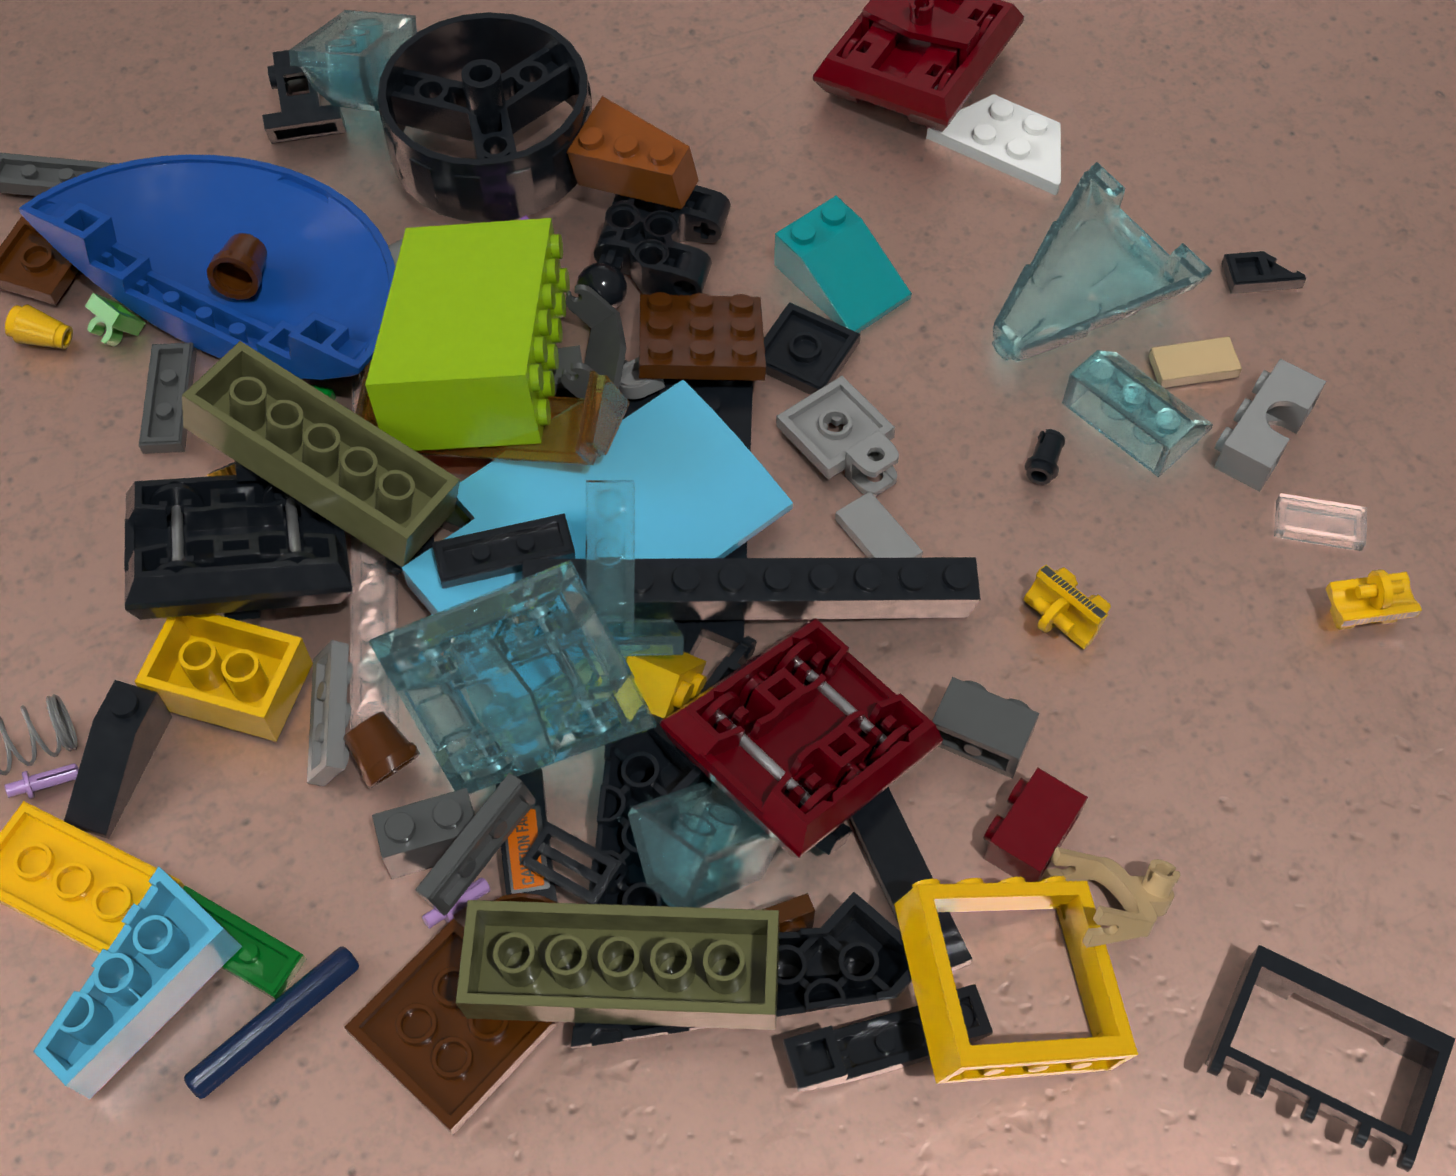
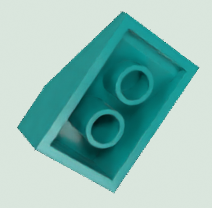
M834 196L775 233L774 266L833 322L859 333L911 299L912 293L862 218L837 196Z

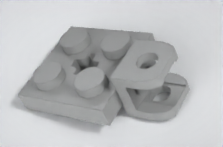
M840 376L776 416V426L828 480L845 469V477L857 490L864 495L871 491L875 497L896 484L897 472L893 465L898 463L899 453L890 441L894 438L895 427L843 376ZM832 423L835 426L843 424L844 427L842 431L833 432L828 430L827 424ZM879 474L883 477L878 482H872L867 479V476L875 478Z

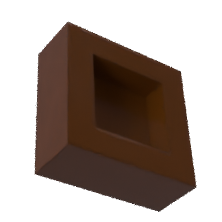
M808 893L762 909L779 910L780 932H798L801 928H812L814 924L815 909Z

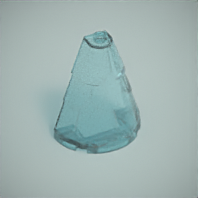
M1096 162L1088 171L1084 172L1059 218L1052 223L1031 264H1026L994 322L993 337L995 340L992 341V345L1004 360L1011 358L1019 362L1083 339L1092 330L1132 317L1142 309L1186 293L1202 283L1211 274L1212 270L1184 243L1169 255L1120 208L1125 188Z

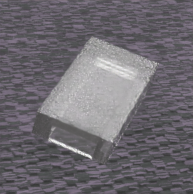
M1280 493L1276 500L1274 537L1362 551L1366 545L1367 507Z

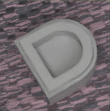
M639 357L623 365L619 394L625 398L640 399L665 388L663 379H639Z

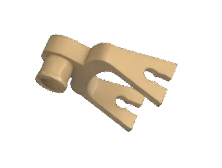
M1056 847L1051 861L1055 866L1068 868L1046 869L1042 880L1053 876H1064L1066 881L1094 880L1104 885L1123 906L1125 911L1098 906L1093 917L1097 925L1110 927L1088 928L1082 942L1089 948L1149 936L1157 917L1164 916L1167 913L1174 899L1172 889L1180 878V872L1175 871L1176 867L1171 863L1155 859L1150 862L1145 876H1130L1122 866L1110 858Z

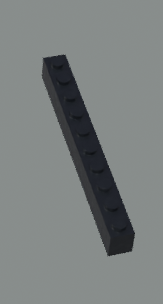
M976 557L523 559L522 622H538L527 603L529 593L539 597L551 621L967 618L981 600Z

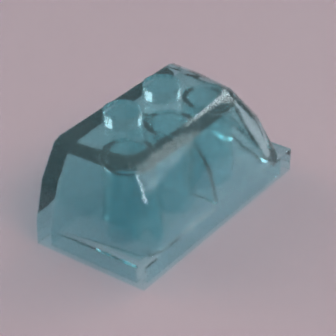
M344 10L289 50L290 66L300 67L311 86L333 106L379 111L378 91L380 77L387 61L400 45L417 33L416 15Z

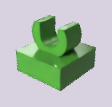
M95 293L91 295L85 305L88 310L96 315L89 322L87 330L90 333L102 336L106 329L101 342L113 347L121 342L123 332L138 336L146 324L120 302Z

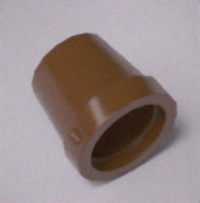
M238 233L233 235L220 252L213 256L207 268V278L211 285L228 298L242 300L255 295L262 282V272L267 259L265 245L251 234Z
M383 711L363 721L343 737L362 773L361 778L369 789L383 782L420 755L417 746L406 739Z

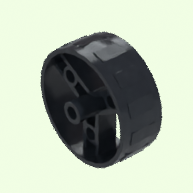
M491 12L466 14L439 21L417 32L400 45L387 61L380 77L378 91L379 113L391 164L401 184L423 206L440 215L462 221H509L522 218L525 215L538 213L558 202L577 185L567 151L593 111L591 88L581 56L571 42L555 29L534 19L514 14ZM563 101H566L573 108V111L563 125L549 137L526 150L516 151L514 133ZM408 126L472 141L476 159L452 157L431 151L414 142L404 133V130Z

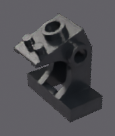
M311 47L273 52L274 65L267 66L271 88L278 89L281 112L262 115L264 129L271 144L346 133L345 121L340 105H321L319 91L322 90L320 82H325L321 58L314 59ZM308 90H309V92H310V93H307V94H300V95H293V94H292V93H295V92L308 91Z

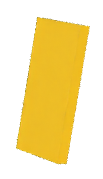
M25 801L22 802L0 832V903L97 954H100L102 949H109L125 924L122 920L133 903L138 905L151 887L148 881L157 869ZM169 875L179 886L184 888L181 880Z

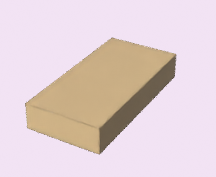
M1230 336L1152 347L1148 355L1160 389L1237 378L1242 370Z

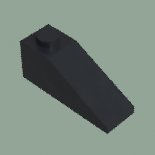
M117 680L113 682L93 719L64 822L82 831L107 839L110 838L172 719V715L157 692Z

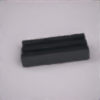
M548 821L521 862L529 870L589 904L606 905L607 902L604 900V897L608 891L612 894L618 885L614 881L618 874L624 876L628 869L619 860ZM553 837L607 868L601 875L547 845L549 840ZM541 854L547 856L593 882L596 886L592 892L538 862L539 856Z

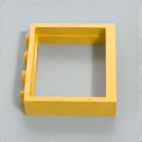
M1053 876L1040 882H1025L1023 877H1011L998 883H983L981 878H968L956 884H940L938 879L932 878L912 884L913 888L894 904L936 1084L1111 1071L1138 1055L1107 946L1104 944L1087 948L1082 942L1088 928L1101 927L1093 919L1096 909L1088 881H1066L1064 876ZM1056 909L1092 1037L970 1045L937 912Z

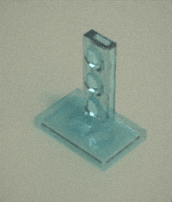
M586 480L585 620L552 621L570 657L683 655L684 636L673 619H634L635 482L633 480ZM536 621V642L540 657H557L538 621Z

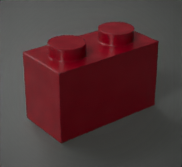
M1037 767L1029 781L1020 778L1007 800V803L1011 804L1012 808L1006 817L1003 818L997 814L989 825L983 837L984 840L989 842L984 859L1012 877H1023L1025 882H1039L1051 863L1056 847H1061L1079 818L1088 797Z

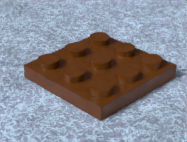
M662 292L651 295L640 294L639 379L765 381L766 360L761 297H750L745 294L733 296H710L704 293L669 295Z
M455 918L344 1027L348 1034L452 1135L457 1132L560 1023L467 1019L456 1004L465 927Z

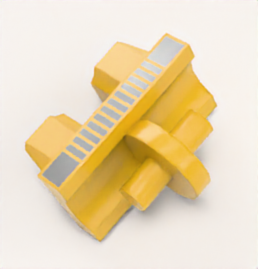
M1045 565L1038 570L1036 579L1025 594L1023 601L1042 615L1037 625L1042 632L1048 633L1054 627H1057L1082 649H1085L1091 645L1109 615L1108 611L1111 605L1099 594L1086 597L1076 589L1078 585L1076 576L1065 567L1054 571Z
M1372 570L1368 577L1329 582L1326 587V592L1332 605L1330 612L1335 626L1339 630L1350 629L1356 625L1368 623H1394L1398 619L1418 617L1422 611L1420 604L1412 594L1407 572L1388 574L1385 570Z

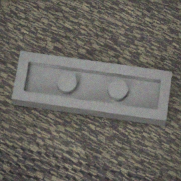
M331 640L313 659L307 783L318 786H326L340 772L345 770L350 753L343 737L345 736V729L351 716V705L347 703V687L352 678L353 665L351 662H348L349 644Z

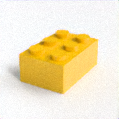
M216 614L169 617L166 619L134 682L138 687L157 692L171 713L277 742L313 662L301 637Z

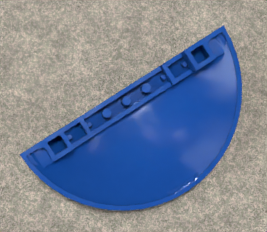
M191 154L159 156L109 165L84 173L50 188L19 207L20 214L64 258L97 286L159 329L185 343H193L195 348L221 359L241 341L300 379L323 380L350 377L359 374L372 360L395 272L393 257L379 229L360 208L333 188L309 176L274 164L240 157ZM238 233L255 236L267 249L262 282L255 295L242 300L228 298L219 293L207 278V268L213 256L220 252L233 235Z

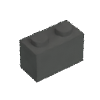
M952 677L932 722L936 724L943 739L942 744L938 747L1013 779L1040 713L1031 710L1027 704L1020 700L1005 699L990 693L977 682L962 681Z
M467 788L372 815L382 860L391 879L435 866L475 816Z

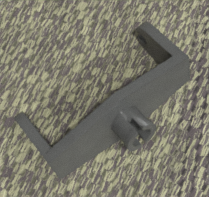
M575 285V293L581 296L574 297L571 291H567L566 305L569 310L591 328L585 362L571 363V371L576 372V375H570L567 369H563L562 384L582 402L590 397L601 408L618 397L623 365L628 362L625 360L627 348L620 312L591 287Z

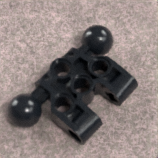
M698 185L695 186L682 209L615 194L612 206L605 213V223L594 250V258L598 263H593L584 268L578 276L577 285L591 287L615 309L621 305L627 293V283L623 274L630 275L643 294L651 295L662 292L669 295H693L702 293L712 265L711 258L703 250L680 242H717L721 238L731 204L729 199L721 192Z

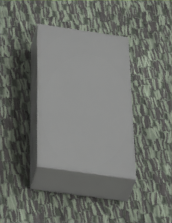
M871 491L836 511V522L867 558H922L923 551Z

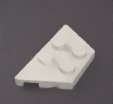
M993 94L959 110L943 132L931 128L927 129L926 139L1055 196L1059 192L1061 184L1060 122Z

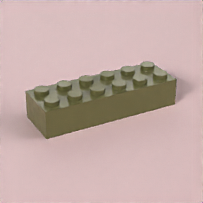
M241 341L182 394L183 428L401 567L405 566L455 510L460 484L459 478Z
M468 900L456 1004L467 1019L776 1030L780 936L779 910Z

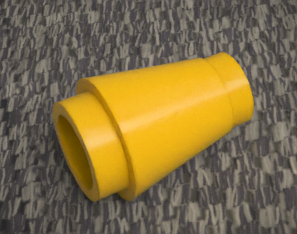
M29 304L23 307L13 306L5 321V334L12 337L15 343L65 350L72 340L73 329L71 326L65 325L63 322Z

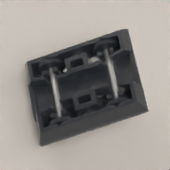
M236 475L135 481L126 493L125 610L140 620L223 613L224 617L235 620L261 618V612L265 609L338 604L352 593L345 531L266 480L237 482Z

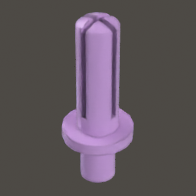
M73 763L29 776L28 771L22 772V780L5 784L7 796L10 798L27 793L29 799L35 798V791L76 780L79 768Z
M482 877L473 882L445 916L435 909L424 914L422 919L425 925L430 929L442 920L449 923L454 918V914L467 907L468 900H478L490 892L488 882Z

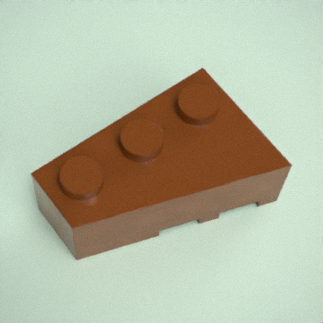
M603 96L567 151L579 186L678 209L683 208L699 181L690 146Z

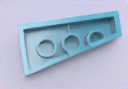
M159 866L148 881L151 887L138 905L133 903L123 918L122 922L125 925L108 950L102 949L91 965L95 969L80 992H73L33 1051L65 1086L88 1099H91L242 947Z

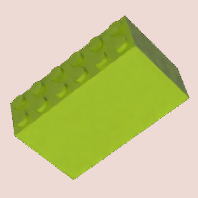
M551 218L411 227L405 229L365 383L379 429L414 451L542 443L544 425H550L551 408L548 397H554L555 380L552 370H556L559 367V354L556 343H562L563 339L560 318L566 317L564 293L570 290L568 269L561 268L560 259L563 258L561 234H554Z

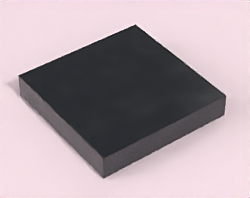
M789 302L764 337L766 374L811 395L836 379L859 345L861 334Z

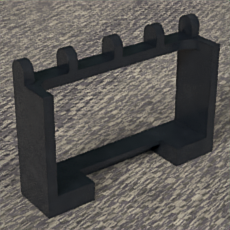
M1258 945L1246 960L1205 1065L1208 1066L1206 1072L1216 1077L1222 1071L1224 1064L1255 1077L1251 1094L1260 1099L1264 1096L1268 1085H1271L1305 1102L1300 1119L1310 1124L1314 1121L1318 1110H1321L1354 1126L1355 1130L1351 1138V1144L1360 1149H1363L1369 1135L1394 1147L1391 1157L1397 1160L1396 1166L1409 1172L1415 1162L1455 1038ZM1254 985L1286 1000L1293 993L1300 995L1386 1037L1383 1047L1422 1065L1400 1130L1231 1047Z

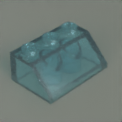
M1097 350L1070 373L1062 401L1063 405L1157 477H1160L1207 434L1213 426L1211 422L1117 352Z
M711 779L632 806L628 814L646 883L660 894L663 901L670 907L700 908L763 879L779 846L771 836Z

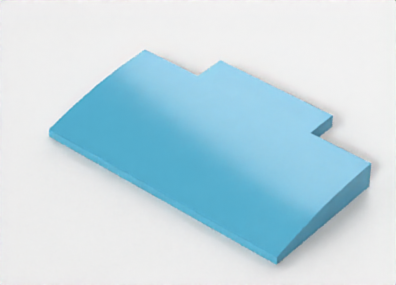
M681 380L617 424L589 397L551 422L550 425L545 426L541 444L516 445L460 482L456 504L471 521L445 539L565 513L576 559L725 558L792 510L793 502L737 435L684 380ZM433 547L402 567L407 586L512 709L564 672L539 623L522 622V571L442 589ZM552 621L574 664L635 622Z

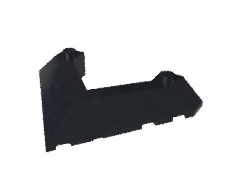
M637 708L606 739L605 765L603 782L600 787L595 848L619 860L628 869L624 876L618 874L614 881L618 886L613 894L608 891L604 900L607 902L606 905L681 907L679 819L711 787L710 778L670 741L660 724L644 710ZM592 859L591 869L602 875L607 867ZM591 881L589 891L592 892L596 884ZM855 892L846 899L821 928H801L798 932H780L777 1017L898 998L912 982L901 932ZM575 1023V1026H573L571 1048L577 1049L707 1027Z

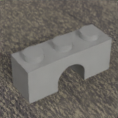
M1282 359L1278 361L1271 373L1264 370L1252 390V393L1256 394L1253 401L1245 398L1233 419L1238 424L1234 430L1227 426L1218 439L1214 449L1220 451V455L1214 468L1260 492L1277 466L1290 440L1273 430L1270 425L1281 426L1297 434L1315 406L1326 381Z

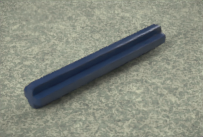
M344 946L339 947L185 1074L184 1081L192 1093L199 1099L208 1096L358 970L359 964L353 954Z

